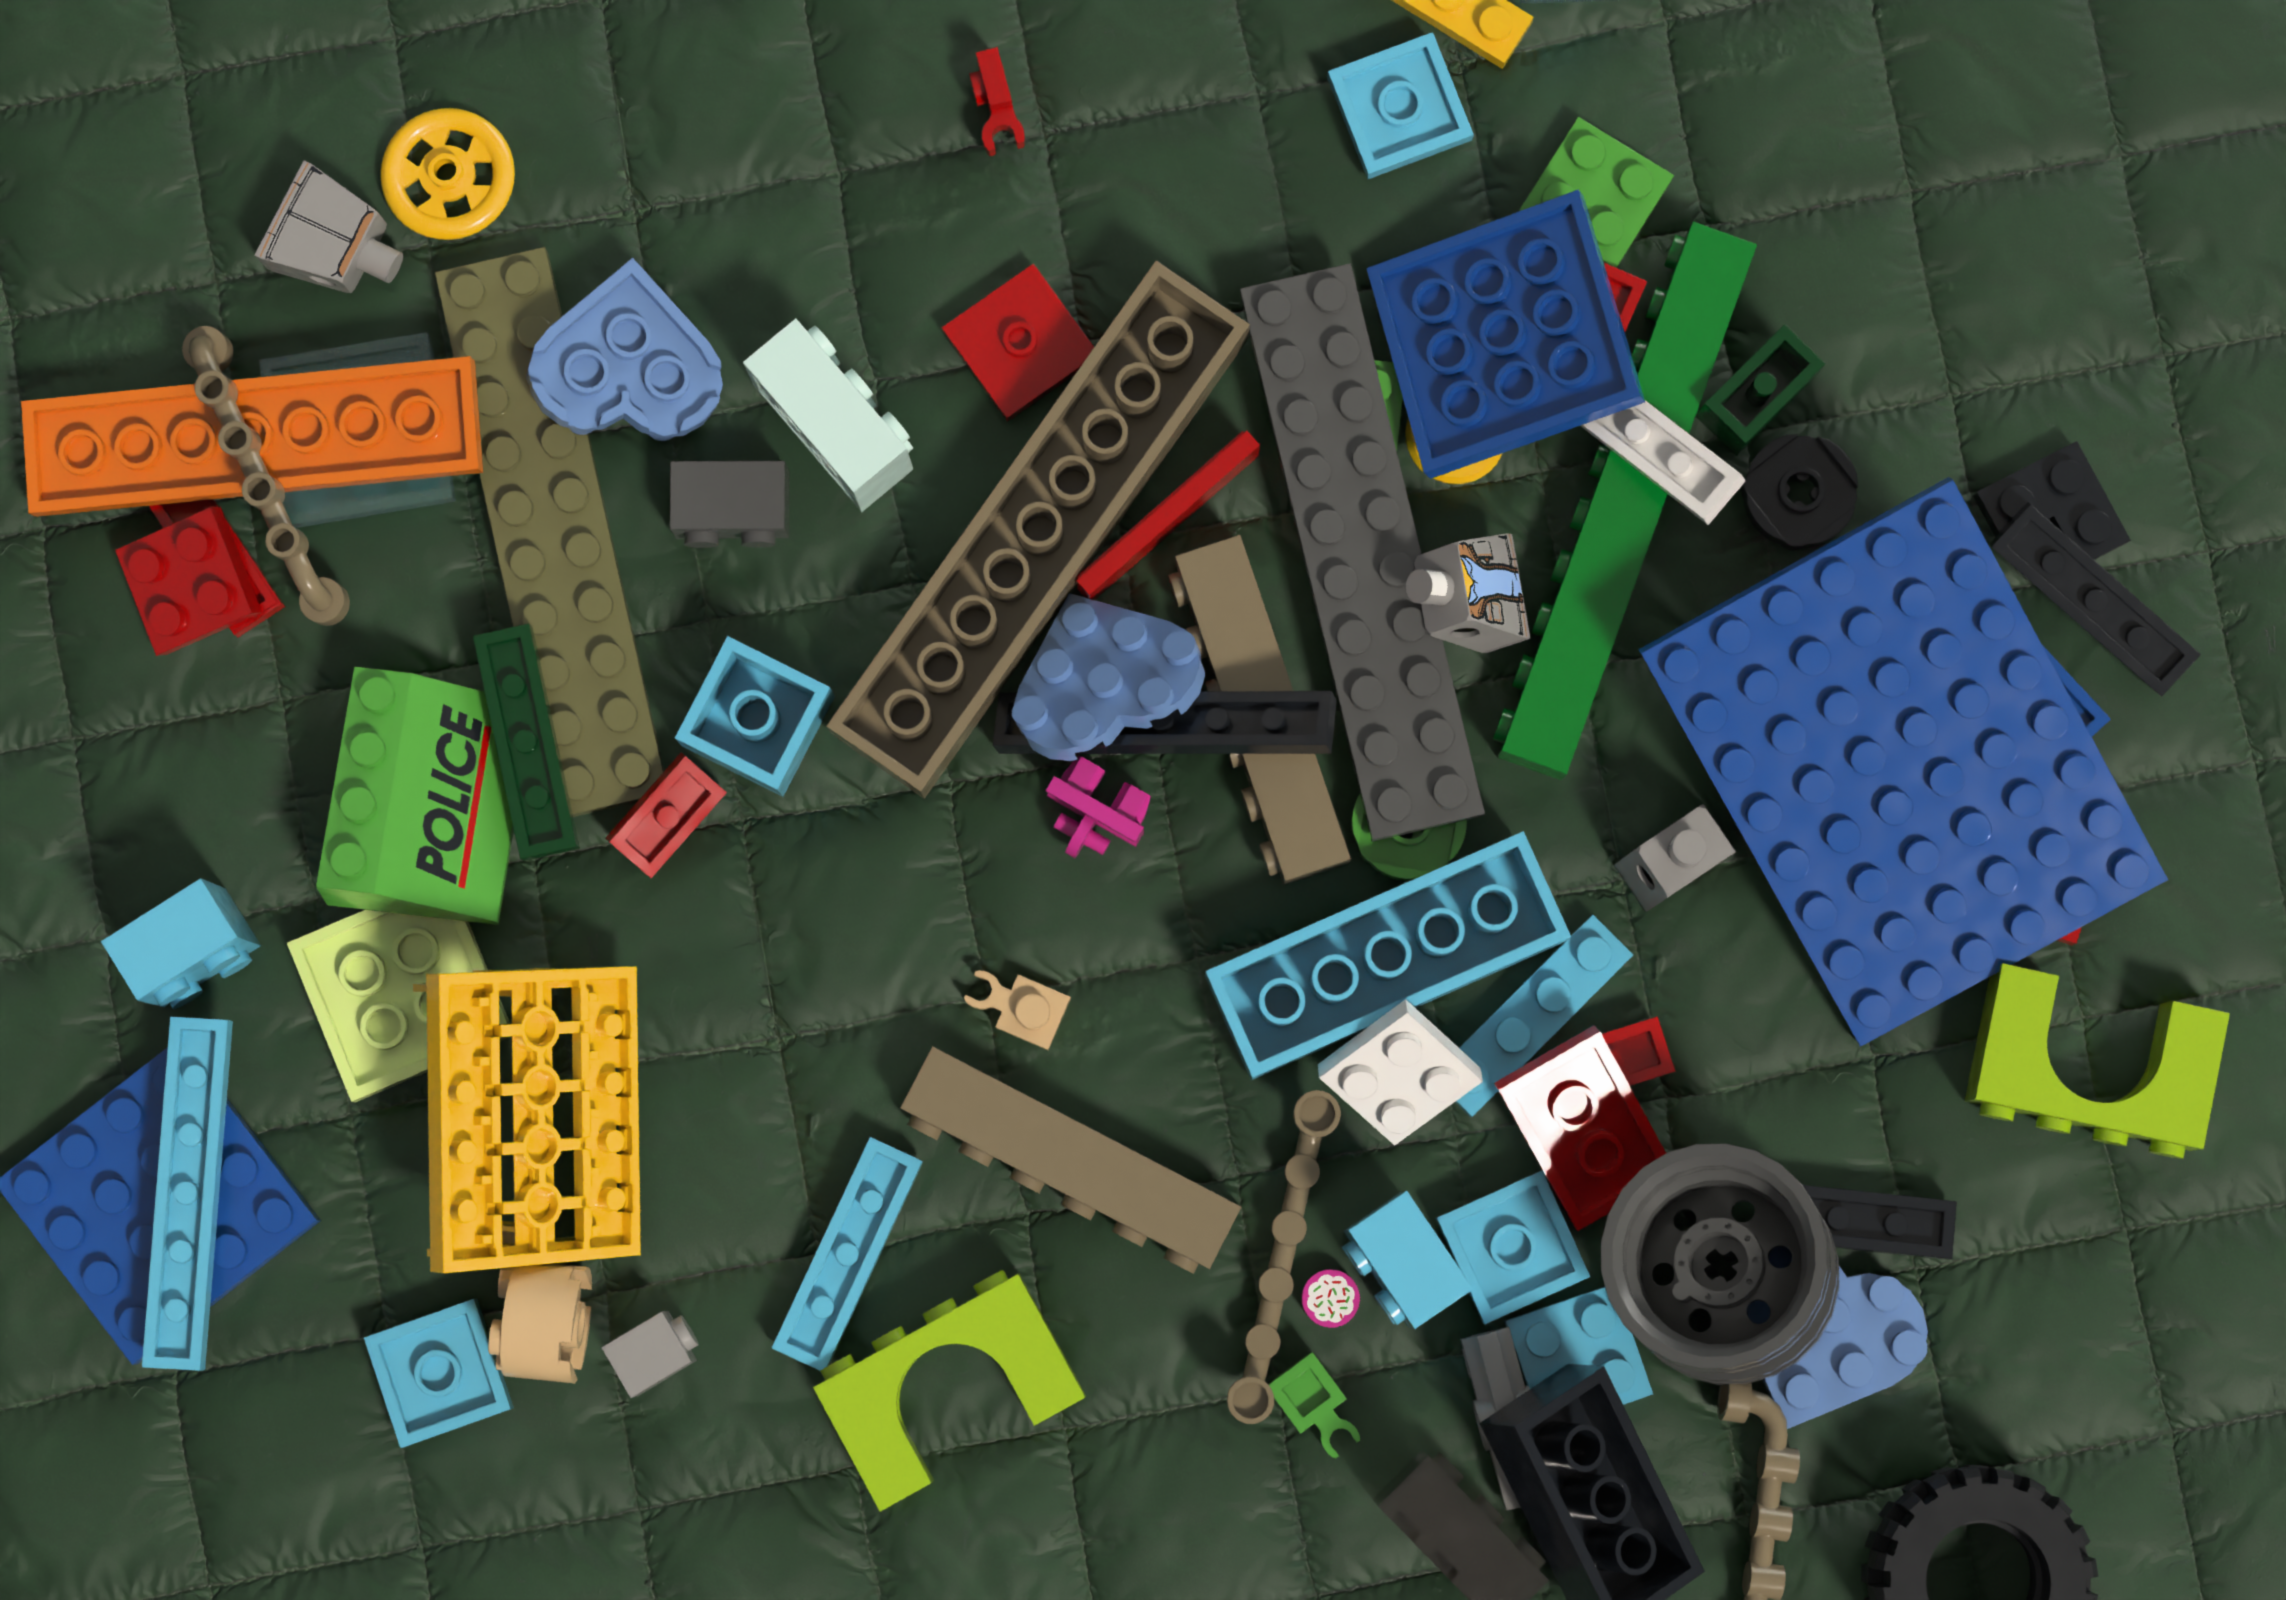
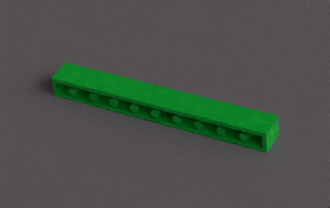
M1694 221L1685 237L1675 234L1664 262V267L1673 269L1667 289L1656 286L1645 315V319L1654 321L1648 341L1637 339L1631 353L1644 399L1688 434L1693 425L1757 244ZM1599 443L1588 473L1589 476L1598 479L1591 499L1580 496L1569 528L1579 531L1572 552L1561 549L1550 581L1560 584L1553 604L1542 601L1531 630V634L1540 637L1534 657L1523 654L1512 683V687L1521 690L1514 711L1504 707L1492 739L1502 743L1498 758L1561 781L1569 770L1667 497L1665 491L1601 443Z

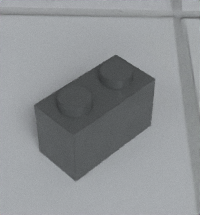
M671 461L670 530L676 539H684L685 546L694 548L719 546V539L741 538L742 546L764 548L775 546L776 538H789L790 471L785 461Z

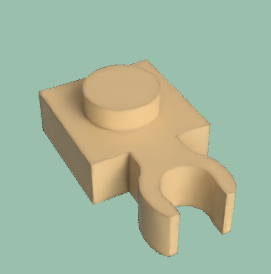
M975 971V977L990 983L992 988L991 994L982 1001L965 995L964 1000L966 1003L978 1010L996 1009L1000 1011L1001 1015L995 1026L996 1029L1049 1051L1071 997L1021 975H1017L1014 985L1010 990L1001 986L998 979L989 972Z

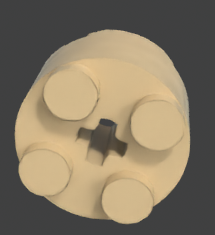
M550 1263L500 1269L498 1297L505 1298L502 1320L493 1319L488 1351L489 1354L496 1355V1370H501L503 1376L576 1383L578 1379L574 1369H582L591 1319V1307L585 1306V1302L580 1301L581 1289L592 1290V1275L589 1267Z

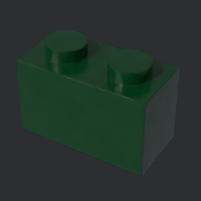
M1784 324L1705 402L1696 417L1737 456L1818 375L1826 363Z

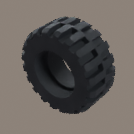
M1964 1465L1961 1468L1945 1467L1931 1471L1930 1477L1922 1481L1915 1479L1901 1489L1903 1495L1895 1503L1887 1502L1878 1514L1883 1518L1876 1532L1870 1530L1864 1546L1870 1549L1868 1564H1861V1581L1866 1583L1868 1587L1869 1597L1864 1598V1600H1929L1926 1575L1934 1550L1948 1533L1963 1525L1974 1523L1998 1526L2015 1537L2024 1548L2030 1567V1586L2026 1600H2097L2098 1594L2091 1592V1578L2098 1577L2096 1559L2088 1557L2085 1545L2090 1543L2084 1527L2074 1523L2070 1517L2072 1510L2061 1498L2048 1493L2045 1490V1486L2031 1478L2020 1476L2011 1471L1983 1465Z

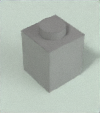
M662 1311L603 1346L602 1350L630 1398H633L696 1362L697 1359L691 1349L699 1344L682 1315L673 1320L669 1311Z

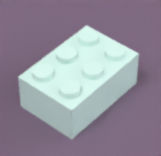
M795 318L743 361V364L753 386L856 507L863 512L913 470L909 452L913 449L908 441L910 436L889 411L882 417L878 415L874 410L877 405L871 398L873 395L872 391L852 368L845 374L842 373L837 367L841 364L835 356L837 351L819 328L814 325L807 331Z

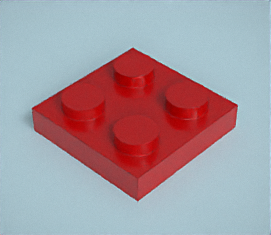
M209 507L115 550L156 656L168 655L262 613L221 507Z

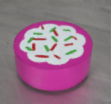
M1331 1269L1322 1270L1312 1275L1305 1283L1301 1295L1302 1307L1306 1315L1314 1323L1328 1328L1339 1327L1349 1322L1355 1316L1360 1303L1359 1290L1354 1280L1344 1272Z

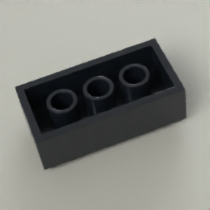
M1567 1364L1479 1423L1567 1600H1666L1705 1572L1604 1366Z

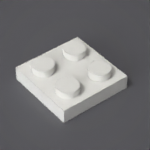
M1406 999L1318 1064L1319 1078L1393 1145L1398 1144L1483 1082L1481 1068Z

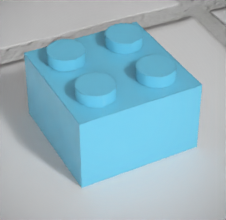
M727 636L675 739L682 747L784 797L835 695L829 686Z
M201 878L101 941L137 1001L160 1007H166L170 1004L173 1009L186 1005L202 994L203 990L200 984L217 973L222 978H226L246 967L252 961L249 953L261 946L226 888Z
M1408 1191L1400 1192L1343 1231L1350 1240V1242L1342 1246L1344 1253L1360 1276H1365L1369 1272L1372 1273L1383 1289L1375 1294L1374 1297L1393 1324L1398 1325L1404 1321L1407 1327L1416 1329L1473 1290Z

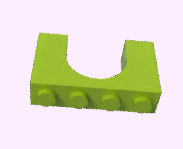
M2002 963L1999 972L1989 977L1965 1096V1102L1980 1105L1979 1115L2011 1122L2014 1120L2015 1113L2037 1117L2035 1127L2064 1134H2070L2072 1125L2093 1129L2092 1140L2117 1146H2127L2128 1137L2150 1142V1153L2171 1158L2184 1159L2185 1150L2204 1149L2230 1013L2177 1001L2160 1004L2149 1061L2141 1080L2122 1098L2110 1103H2100L2082 1098L2069 1090L2057 1077L2049 1060L2047 1037L2059 976Z
M1001 1270L975 1284L973 1287L978 1296L967 1303L957 1307L954 1299L950 1298L923 1313L922 1315L927 1325L911 1334L906 1335L903 1327L900 1326L874 1340L871 1344L876 1353L864 1360L855 1363L853 1357L849 1354L820 1370L825 1381L813 1388L880 1512L934 1481L906 1429L900 1410V1392L904 1378L915 1361L929 1350L942 1345L963 1344L980 1349L990 1355L1006 1373L1034 1426L1086 1397L1020 1274L1008 1279L1004 1270Z

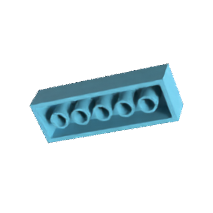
M1523 831L1205 971V978L1250 1080H1254L1362 1032L1405 999L1417 1008L1562 944L1570 939L1571 935Z

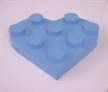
M634 258L630 259L546 330L534 346L526 372L531 395L542 413L558 425L569 428L570 431L579 435L589 434L593 430L605 429L624 419L638 431L646 433L658 441H667L676 436H684L701 427L707 421L719 403L723 387L720 372L722 368L721 361L709 341Z
M1069 593L1019 685L1012 709V717L1034 751L1049 759L1078 760L1075 753L1091 750L1101 742L1104 743L1105 747L1109 746L1124 727L1146 729L1153 727L1150 721L1165 718L1177 709L1180 714L1186 712L1199 696L1205 678V670L1201 662L1199 647L1191 633L1170 621Z
M1775 1247L1769 1254V1261L1776 1268H1785L1791 1263L1792 1254L1785 1247ZM1839 1266L1840 1288L1833 1316L1819 1341L1799 1362L1773 1377L1762 1380L1768 1395L1781 1407L1787 1420V1429L1893 1386L1911 1374L1916 1365L1925 1358L1927 1354L1926 1340L1928 1330L1923 1308L1912 1292L1904 1287L1896 1278L1871 1273L1847 1277ZM1763 1301L1751 1303L1747 1310L1748 1317L1757 1324L1766 1322L1770 1317L1768 1304Z

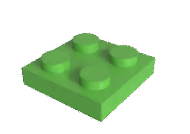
M1578 117L1519 211L1579 189L1587 205L1603 262L1617 268L1668 188L1674 175Z

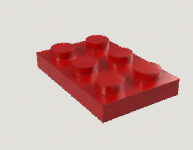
M1595 1025L1494 1083L1569 1220L1577 1231L1607 1215L1621 1190L1643 1167L1666 1154L1601 1032Z

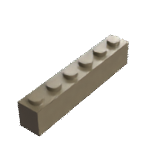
M1241 535L1175 556L1177 572L1169 574L1168 579L1178 607L1188 604L1195 625L1186 628V631L1194 636L1200 650L1201 659H1207L1213 679L1204 682L1206 691H1293ZM1228 754L1233 768L1243 765L1250 787L1241 789L1248 816L1251 822L1261 819L1268 841L1259 843V847L1269 876L1279 873L1283 886L1349 864L1351 858L1315 754Z
M933 1046L900 1107L902 1110L912 1114L907 1123L908 1126L935 1140H938L942 1131L962 1140L963 1142L958 1152L989 1167L993 1158L1014 1167L1009 1177L1010 1179L1039 1194L1045 1184L1064 1193L1065 1196L1060 1205L1089 1220H1092L1096 1211L1114 1219L1117 1222L1112 1232L1143 1247L1147 1237L1164 1245L1168 1249L1163 1258L1192 1274L1195 1273L1199 1264L1208 1269L1211 1268L1241 1209V1206Z

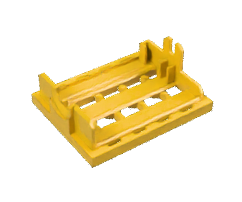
M637 966L473 970V972L426 974V983L413 984L414 992H426L430 1216V1248L427 1249V1256L430 1257V1272L453 1273L641 1255ZM571 987L572 1021H559L552 1010L551 988ZM499 996L511 997L512 1024H499ZM572 1033L573 1079L560 1080L552 1066V1047L558 1040L559 1034ZM512 1036V1083H500V1037ZM560 1092H573V1137L560 1138L559 1133L553 1127V1105L557 1102ZM513 1095V1141L501 1142L500 1096ZM574 1150V1196H561L557 1187L554 1186V1164L557 1162L561 1151ZM501 1155H513L514 1200L502 1201ZM563 1209H574V1237L555 1238V1222L558 1220ZM501 1214H514V1222L502 1221Z

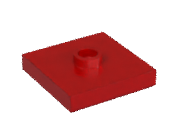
M1034 263L942 327V332L1007 422L1074 376L1094 349L1090 340Z

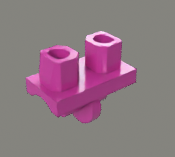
M1078 756V760L1072 762L1065 770L1061 779L1055 776L1052 778L1045 790L1048 793L1047 797L1083 817L1079 823L1061 813L1053 828L1071 837L1065 850L1066 854L1076 858L1085 845L1103 855L1111 840L1093 831L1095 825L1130 845L1137 846L1144 834V827L1141 824L1145 819L1151 800L1149 794L1124 782L1111 807L1106 806L1091 797L1104 776L1105 770L1082 756Z

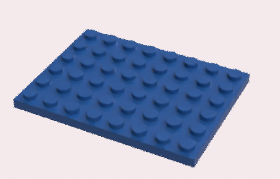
M1950 477L1945 478L1638 649L1860 1047L1999 972L2002 963L2012 965L2168 880L1954 480Z

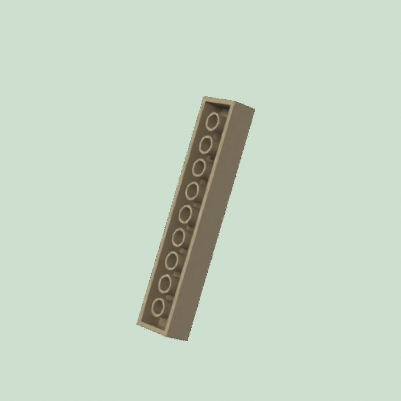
M1155 261L826 727L831 735L925 799L1074 588L1077 580L1076 577L1093 561L1249 339L1250 324L1158 261Z

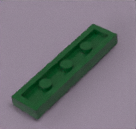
M528 623L473 636L520 859L526 861L579 849L533 627Z

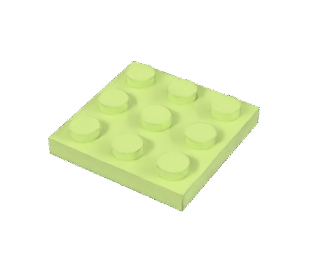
M363 910L287 942L351 1102L355 1103L428 1072L426 992H414L413 984L426 983V974L488 970L468 921ZM499 998V1024H510ZM508 1036V1037H500V1041H502V1040H504V1039H506V1038H509V1037H511V1036Z

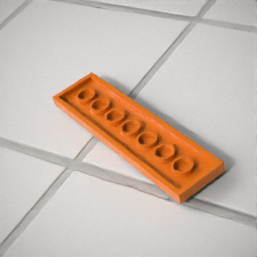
M470 356L232 380L238 389L236 404L245 424L254 429L261 438L262 446L259 453L271 477L283 485L285 492L483 473L475 360ZM195 384L21 401L28 514L39 517L243 497L242 485L246 478L237 459L221 449L218 442V435L222 428L214 409L200 401L196 396Z

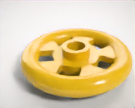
M440 108L415 116L401 126L394 134L383 155L380 172L381 186L390 210L406 227L429 238L455 240L482 231L502 213L510 199L514 186V160L510 147L503 135L485 118L462 109ZM451 131L463 132L473 137L468 151L465 152L459 147L446 145ZM420 140H423L433 149L424 156L420 166H416L407 159V156L412 148ZM452 164L456 166V173L451 179L444 181L437 178V171L442 165ZM474 164H492L491 185H474L476 180ZM418 180L427 194L431 196L429 200L419 207L411 201L405 190ZM467 196L471 211L463 215L447 217L444 203L457 201Z

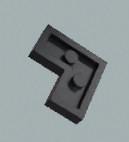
M2077 441L1977 491L1973 495L1995 537L2029 502L2094 560L2131 541Z

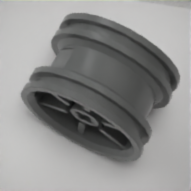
M1726 1143L1695 1144L1666 1153L1643 1167L1621 1190L1608 1214L1601 1240L1602 1277L1609 1301L1623 1325L1659 1360L1689 1378L1716 1385L1748 1384L1773 1377L1804 1357L1819 1341L1833 1316L1840 1284L1839 1257L1831 1231L1804 1186L1781 1164L1755 1150ZM1739 1202H1749L1754 1206V1216L1747 1222H1739L1733 1218V1207ZM1684 1210L1692 1211L1696 1215V1223L1687 1231H1681L1675 1226L1676 1216ZM1781 1246L1790 1250L1792 1261L1787 1267L1776 1268L1771 1265L1769 1254L1775 1247ZM1721 1257L1728 1263L1738 1259V1263L1732 1266L1737 1274L1728 1282L1721 1276L1715 1277L1713 1280L1711 1279V1276L1717 1272L1712 1264ZM1661 1264H1669L1674 1269L1673 1281L1665 1286L1656 1284L1653 1278L1655 1269ZM1763 1301L1768 1304L1770 1317L1766 1322L1757 1324L1749 1319L1747 1310L1751 1303ZM1695 1310H1706L1711 1316V1325L1704 1332H1696L1690 1326L1689 1319Z

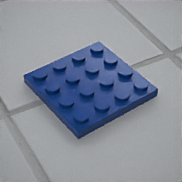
M1579 189L1366 268L1422 468L1430 479L1645 403L1587 205Z
M168 1047L0 1177V1192L132 1365L139 1364L143 1357ZM228 1099L226 1103L210 1307L321 1221Z

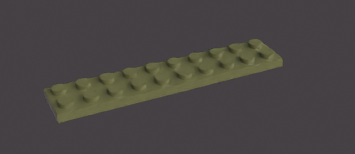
M545 247L435 272L453 357L470 356L475 360L483 473L479 474L513 627L528 623L533 627L573 817L636 803L665 770L589 434H575L569 428L558 425L542 413L531 395L530 385L526 379V372L535 344L546 330L562 317L548 251Z

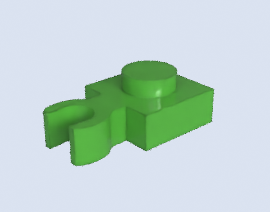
M1312 1351L1268 1383L1273 1391L1274 1399L1300 1434L1313 1424L1317 1426L1320 1430L1321 1444L1332 1458L1339 1457L1330 1444V1436L1335 1430H1348L1356 1443L1360 1441V1435L1356 1427L1348 1420L1338 1417L1333 1410L1347 1400V1398Z

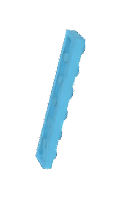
M170 1017L142 1357L143 1368L205 1370L233 1021Z

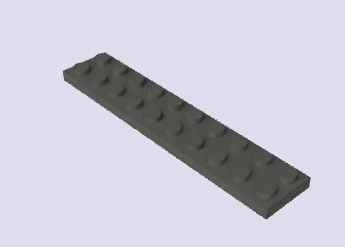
M1351 263L1241 288L1242 306L1246 322L1250 324L1249 335L1371 841L1374 842L1484 816L1483 803L1443 640L1428 634L1425 629L1421 604L1412 602L1406 593L1407 578L1415 570L1414 562L1416 557L1422 553Z

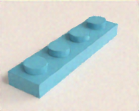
M1591 915L1571 935V938L1564 942L1459 1047L1481 1068L1483 1079L1482 1083L1455 1101L1470 1118L1498 1092L1494 1085L1496 1081L1524 1066L1633 956L1594 915Z
M872 1137L869 1138L774 1341L772 1349L819 1371L829 1366L924 1161Z

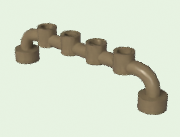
M197 327L188 333L182 346L184 359L196 370L198 375L195 382L196 396L200 401L214 409L222 427L218 435L219 445L224 452L237 459L246 478L242 485V495L249 504L261 510L269 528L265 540L266 547L271 554L285 562L295 585L300 591L299 605L302 613L317 624L324 626L334 625L340 622L348 613L350 606L349 595L346 589L334 580L317 577L307 557L308 539L302 531L293 527L283 505L285 499L284 487L278 480L269 475L259 453L262 446L261 438L254 429L245 424L236 404L238 398L237 386L231 379L222 374V371L229 366L233 358L231 341L214 327Z
M1314 1090L1307 1092L1297 1101L1293 1111L1294 1122L1300 1132L1294 1157L1287 1162L1284 1169V1176L1288 1184L1282 1210L1271 1224V1232L1275 1240L1268 1269L1261 1274L1258 1280V1289L1262 1296L1255 1326L1251 1327L1245 1336V1346L1248 1350L1243 1377L1232 1384L1227 1394V1405L1231 1414L1238 1421L1246 1424L1262 1422L1270 1415L1274 1407L1273 1391L1265 1382L1270 1359L1279 1350L1280 1336L1277 1329L1283 1303L1291 1295L1294 1287L1290 1273L1297 1244L1303 1240L1307 1231V1225L1303 1217L1310 1187L1317 1182L1320 1175V1168L1316 1161L1322 1137L1335 1130L1341 1117L1340 1106L1337 1100L1325 1091Z
M1752 1383L1720 1385L1717 1400L1719 1420L1745 1423L1749 1413H1753L1762 1420L1765 1430L1763 1444L1759 1449L1757 1458V1477L1759 1479L1757 1497L1750 1515L1749 1529L1752 1537L1750 1554L1742 1579L1744 1600H1781L1785 1588L1786 1572L1784 1565L1772 1564L1775 1540L1783 1542L1789 1540L1793 1524L1792 1508L1779 1505L1782 1482L1792 1484L1796 1482L1800 1467V1453L1796 1448L1786 1447L1788 1438L1787 1420L1781 1407L1769 1395L1753 1390Z

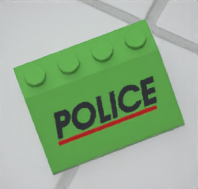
M354 667L316 883L317 890L328 906L498 925L514 828L485 692L413 673Z

